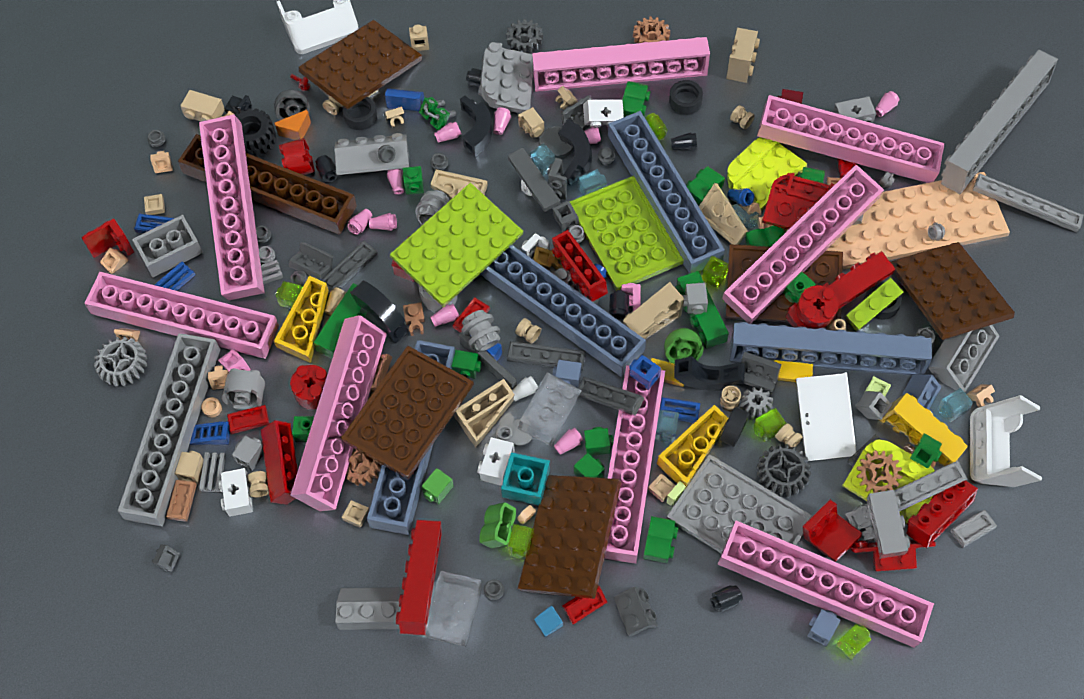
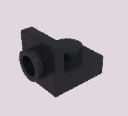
M232 95L224 108L225 112L231 111L235 115L236 113L240 114L242 110L252 109L249 96L245 95L242 99Z

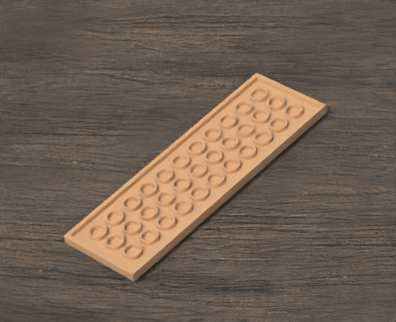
M977 173L961 194L941 184L942 180L883 192L880 198L863 214L862 223L851 225L826 251L843 252L844 270L851 268L857 263H864L866 258L874 252L878 254L882 251L888 260H893L950 245L951 243L959 242L961 245L1001 238L1008 236L1010 231L997 200L973 191L977 176L979 175ZM935 222L945 228V235L939 241L930 239L928 235L929 226Z

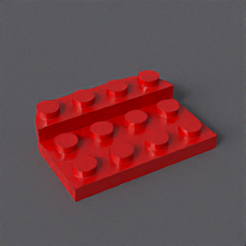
M787 173V175L780 176L772 184L762 223L789 230L835 184L827 185L794 176L795 173Z

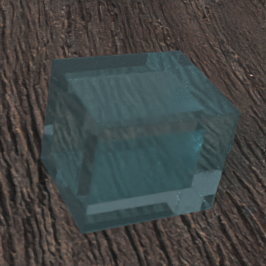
M543 143L530 152V158L541 174L544 175L548 172L549 165L554 163L555 154Z
M598 169L578 177V188L583 196L602 189L607 185L605 176L601 175Z
M959 388L943 398L938 408L941 415L947 418L949 422H952L968 412L973 402Z
M659 410L655 439L664 443L675 441L679 413Z

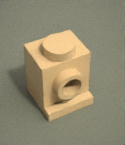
M415 25L409 28L412 48L416 51L429 50L426 26ZM424 40L425 43L415 44V41Z
M533 107L518 115V125L520 128H523L525 133H529L532 138L542 135L544 132V121Z

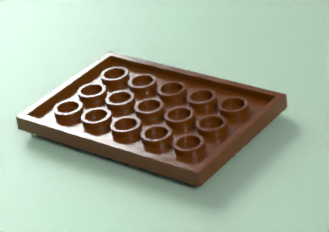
M372 20L299 66V73L346 109H349L422 61V55L378 22Z
M959 242L890 261L895 267L893 273L942 340L1014 318L1015 312Z
M730 244L727 289L770 247ZM825 251L803 273L816 285L832 284L835 282L834 279L843 273V252ZM783 292L755 320L789 323L786 319L787 309L795 304V302H790ZM726 303L725 318L744 320ZM841 308L837 311L834 319H841Z
M407 346L342 435L341 440L409 479L467 396L474 382Z
M548 475L518 585L520 591L595 599L622 482L619 479Z

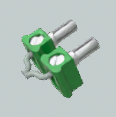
M425 97L419 113L425 119L429 120V118H432L430 124L437 130L446 125L449 117L457 115L455 110L447 112L444 108H437L444 106L445 101H436L433 97Z

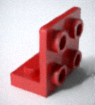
M114 218L81 237L93 258L116 245L121 252L125 250L128 256L135 253L126 235Z
M831 499L803 525L804 539L834 562L862 537L861 531L837 514V504Z

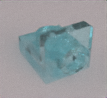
M738 204L732 206L747 230H751L757 225L759 217L757 211L748 214Z

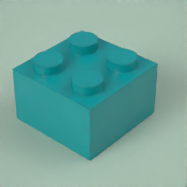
M511 452L501 487L502 498L539 506L550 473V460Z

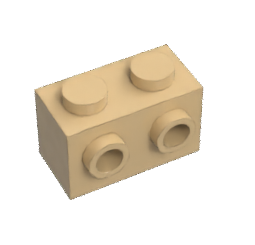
M189 90L180 106L184 117L201 122L220 118L225 111L221 99Z

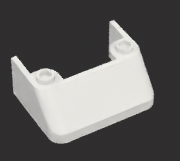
M280 0L276 1L281 20L294 50L299 54H306L335 44L359 29L350 0H333L334 8L302 18L298 11L285 13Z
M1019 395L976 408L971 413L970 477L972 480L980 484L1017 487L1042 481L1041 476L1023 466L1010 468L1009 433L1020 429L1024 414L1038 411L1040 406Z

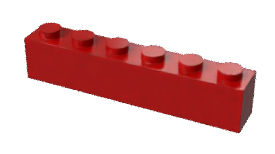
M882 251L878 254L874 252L866 258L864 263L855 264L850 268V272L847 274L841 273L834 279L835 282L830 285L826 283L823 286L833 289L838 299L839 310L891 276L895 271V267ZM797 303L787 309L786 319L794 328L806 327L810 329L798 319L796 314Z
M417 520L416 527L411 530L413 544H409L408 556H410V560H406L405 563L407 577H403L402 580L404 594L399 596L401 611L396 613V625H399L400 634L426 635L442 537L441 521Z

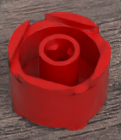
M305 138L279 145L280 152L284 155V158L281 159L284 168L302 175H308L315 171L313 158L309 154L308 150L310 149Z
M821 285L805 289L796 307L798 319L811 329L826 327L831 323L838 311L837 296L833 289Z
M301 365L291 377L290 386L293 395L299 405L305 409L314 410L318 407L327 378V372L322 367L317 365Z

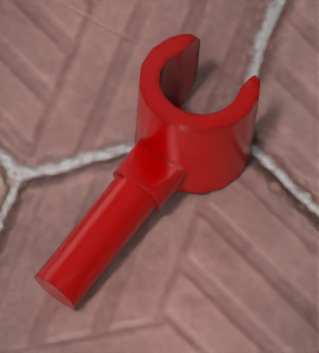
M291 74L290 78L300 83L298 85L299 88L303 91H308L311 86L308 83L309 80L306 77L302 79Z

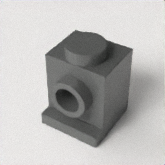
M569 201L560 203L552 208L553 215L562 232L569 230L574 225H579V218Z

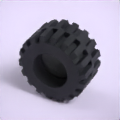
M249 108L247 111L242 110L240 114H235L242 124L245 153L252 156L257 155L258 157L261 156V153L266 154L268 149H272V144L276 142V133L272 120L265 111L261 110L259 112V109L251 110ZM258 130L255 134L246 135L250 131Z

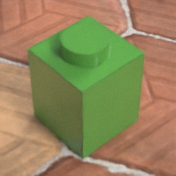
M436 468L422 485L423 496L430 502L435 501L440 504L454 487L452 478Z

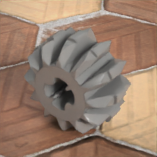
M753 387L751 391L746 390L744 396H741L740 409L749 412L751 420L757 417L760 421L762 416L767 418L769 412L772 411L773 398L769 397V391L763 393L762 387L759 391Z

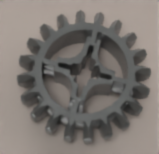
M778 444L776 449L771 446L769 451L765 450L763 456L759 457V463L756 466V469L759 470L757 471V477L761 478L760 484L766 483L765 488H771L773 493L775 491L779 492L780 497H782L783 493L790 497L791 492L796 495L799 490H804L811 476V471H809L811 465L807 463L808 458L802 457V451L795 452V446L792 450L788 449V444L784 448ZM775 459H778L777 465H773L772 468H768V464L770 462H772ZM781 466H782V469H785V471L787 470V473H786V474H785V472H782L783 470H780V469H781ZM799 473V477L795 481L789 482L790 476Z

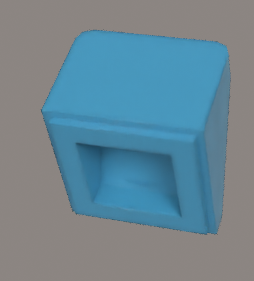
M553 606L548 607L534 619L545 637L563 627V622Z

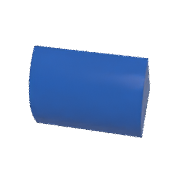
M387 89L385 93L387 108L396 109L402 107L403 110L419 111L424 100V93Z

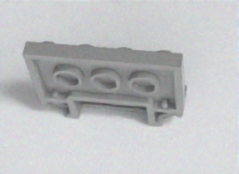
M491 42L481 60L482 70L478 90L479 96H482L489 103V107L496 109L502 107L511 112L521 114L530 109L533 77L532 54L502 48L503 43Z

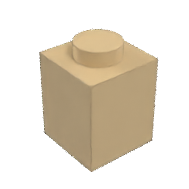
M189 451V453L181 452L175 475L179 480L192 481L199 484L204 461L201 454L195 451Z

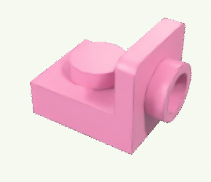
M627 283L621 285V291H624L629 296V306H633V311L641 306L640 284Z
M234 349L218 360L223 365V368L228 370V373L233 368L246 371L251 370L245 360Z

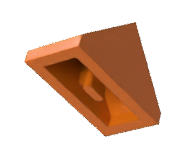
M305 110L274 124L278 136L298 140L304 138L311 120L308 111Z

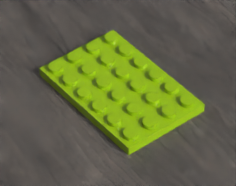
M634 175L570 201L579 218V226L583 228L585 237L602 267L607 270L606 274L616 291L621 290V285L637 284L683 264L682 256Z
M469 183L390 254V258L442 307H445L521 237L523 230L473 184Z

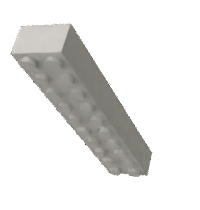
M1038 50L1034 56L1031 55L1026 66L1020 68L1018 76H1014L1011 79L1009 87H1005L1002 90L1000 98H996L993 101L991 109H987L982 116V120H978L975 123L973 131L966 134L964 142L962 144L959 143L954 150V154H950L945 161L946 167L941 174L943 176L941 182L943 186L958 194L963 192L1050 83L1058 61L1057 58L1041 50Z
M178 333L118 509L119 514L124 520L163 527L175 481L178 480L175 471L181 452L188 451L192 433L201 411V405L209 386L208 372L214 371L220 352L215 339Z

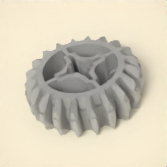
M125 336L122 340L116 337L114 342L109 339V344H102L103 350H98L97 353L99 355L94 356L96 361L94 367L98 376H100L102 381H106L109 385L114 384L116 387L120 383L126 386L128 381L133 384L134 378L139 379L138 374H144L143 368L147 367L146 361L148 360L146 351L138 341L135 342L132 338L128 340ZM128 352L134 353L135 357H130ZM107 366L113 367L114 372L107 370Z

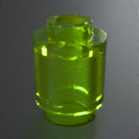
M655 113L647 115L645 119L658 140L663 139L668 131L667 127Z

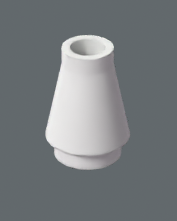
M531 376L528 378L524 377L512 390L515 394V402L536 393V390L539 389Z

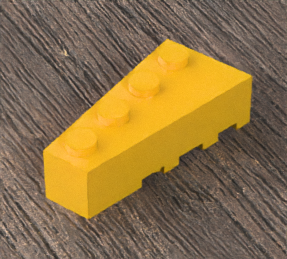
M311 276L308 277L274 340L278 349L309 363L312 361L315 349L313 342L319 333L329 292L325 282Z
M908 393L892 402V406L882 420H879L882 423L887 421L893 425L892 430L896 433L902 432L910 439L909 442L913 445L918 443L924 433L941 442L940 451L942 454L937 462L944 467L957 461L968 447L960 436L951 432L945 423L936 419L929 409L920 405L917 399Z
M713 405L658 456L656 464L676 484L679 481L684 483L686 489L723 432L729 418Z

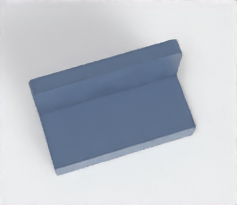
M914 374L902 395L908 393L914 396L924 408L930 409L941 386L933 375Z

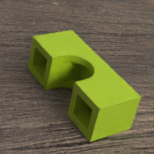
M889 278L844 318L857 332L901 295L903 291Z

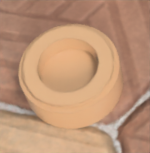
M210 397L202 402L201 409L205 416L213 418L221 413L222 405L217 398Z
M529 505L520 513L517 520L521 524H525L534 516L536 510Z

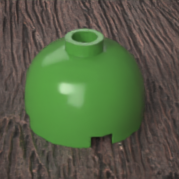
M679 328L670 332L664 343L666 358L673 364H675L676 359L691 356L698 360L704 350L699 335L688 328Z

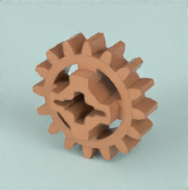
M652 16L649 17V20L644 17L643 22L637 21V25H634V42L669 41V25H664L665 20L658 21L659 17H656L655 20L652 19Z
M358 450L352 451L346 472L347 479L357 486L359 484L365 486L367 481L371 484L373 477L378 479L377 473L381 471L380 466L382 464Z
M873 451V456L866 454L867 460L861 459L859 461L862 466H858L856 470L861 471V474L856 477L862 478L863 481L860 483V486L865 484L867 486L866 492L870 489H873V493L886 491L885 489L889 491L893 490L892 485L895 487L899 485L896 479H901L902 476L898 475L897 472L901 471L902 468L896 467L899 461H892V454L886 457L885 451H882L880 455H878L877 451ZM876 459L883 460L880 464L871 462ZM889 465L892 469V475L889 474ZM883 467L881 472L883 476L876 478L877 472L875 470ZM866 470L869 472L870 475L869 480L866 477ZM880 481L887 483L885 486H875Z

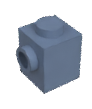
M558 360L557 367L554 366L552 378H556V385L565 389L570 387L578 388L582 363Z
M821 610L819 615L814 614L809 623L812 628L808 637L827 647L841 620L837 618L835 613Z

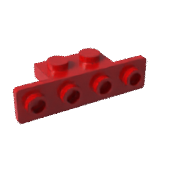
M911 539L909 540L910 548H908L905 555L880 558L877 542L868 543V541L859 540L850 550L854 553L873 551L874 570L889 571L917 568L916 548L924 546ZM934 541L929 547L936 546V542Z

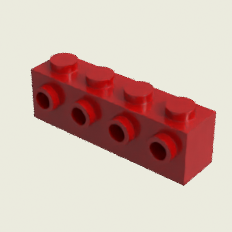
M566 230L553 237L552 243L554 248L552 252L555 258H560L562 267L565 271L571 273L572 281L575 284H579L583 296L588 297L593 302L608 294L606 280L571 233Z
M274 420L261 429L271 503L287 505L296 499L290 496L298 472L291 423Z
M965 480L933 495L928 504L924 503L916 516L912 515L909 518L906 534L928 548L974 502L978 488Z

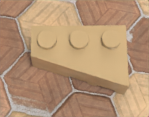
M737 28L726 79L747 83L748 76H752L754 66H751V63H755L757 55L754 49H758L760 39L757 38L758 31Z
M669 282L635 311L625 316L623 324L642 338L647 339L681 317L684 298Z
M504 379L458 407L454 413L455 419L475 448L514 401L515 394Z

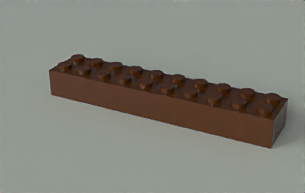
M196 134L179 158L178 163L183 174L207 183L201 136ZM246 153L252 201L339 235L341 234L357 207L354 194Z

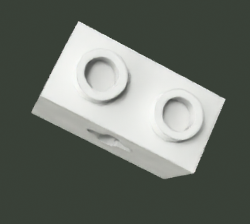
M587 100L583 104L584 124L590 125V127L597 128L601 127V125H607L608 127L609 123L623 118L622 100Z
M490 438L489 444L486 443L483 450L484 460L483 462L480 461L477 470L480 473L481 481L502 486L511 452L514 453V443Z
M245 468L221 473L222 480H219V488L224 496L221 499V506L223 511L226 510L229 517L253 512L252 498L249 495L250 484L247 480L248 473Z

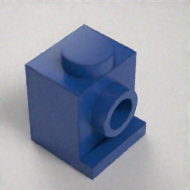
M643 355L638 360L634 359L629 366L630 376L643 384L647 390L660 377L661 367Z

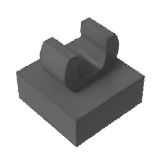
M161 544L159 549L156 550L157 554L152 559V563L167 572H172L180 553L167 545Z

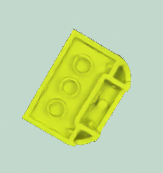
M759 137L730 163L727 171L728 187L730 189H750L754 193L753 202L758 203L762 211L767 205L774 180L782 175H787V173H795L794 176L797 177L798 172H802L803 167H807V163L781 145L780 142Z
M875 440L862 451L842 487L867 501V497L870 493H873V489L866 492L867 486L865 484L860 486L863 480L856 477L861 474V471L856 470V468L862 466L859 462L861 459L867 460L866 454L873 456V451H877L878 455L885 451L886 457L892 454L891 460L899 461L896 467H901L902 470L897 473L902 478L896 479L899 485L897 487L892 485L893 490L903 487L935 470L931 466L926 468L910 459V453L885 440ZM876 459L871 462L880 464L883 460ZM889 465V474L892 475V469ZM883 467L875 470L877 472L876 478L883 476L881 474ZM866 470V477L869 480L870 475L869 472ZM880 481L875 486H885L887 483ZM933 496L899 511L900 516L903 515L906 525L912 515L916 516L924 503L928 504Z

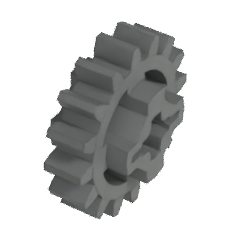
M526 19L523 22L517 20V24L511 23V28H507V44L511 45L512 50L516 48L519 52L520 50H523L524 53H526V50L532 52L533 48L538 49V45H542V27H539L538 23L533 24V20L526 22Z

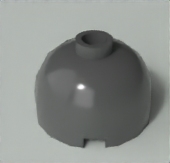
M284 90L275 99L274 111L279 120L305 110L310 113L308 100L298 90Z

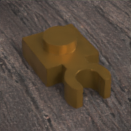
M536 246L533 256L535 262L547 270H550L551 266L556 270L563 268L558 263L561 262L560 258L556 259L553 256L552 250Z

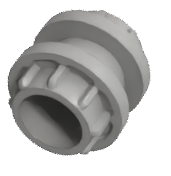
M439 190L428 191L423 194L415 210L416 217L421 225L450 201L447 194Z
M484 310L471 313L462 322L464 326L462 328L463 334L465 336L471 335L472 337L468 342L470 347L476 348L480 352L495 346L500 340L499 334L501 332L498 326H491L494 318L492 314H487Z

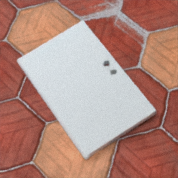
M847 372L796 378L804 453L808 461L857 457Z

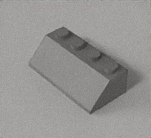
M396 133L387 137L377 135L374 138L359 137L356 140L340 139L338 142H335L337 175L409 167L407 135ZM383 145H390L395 149V158L389 163H384L378 158V150Z
M993 325L947 338L943 341L928 368L938 381L965 394L998 340L999 334Z
M402 587L341 588L336 603L335 623L338 629H399V625H396V613L401 611L399 596L404 594V590H402Z

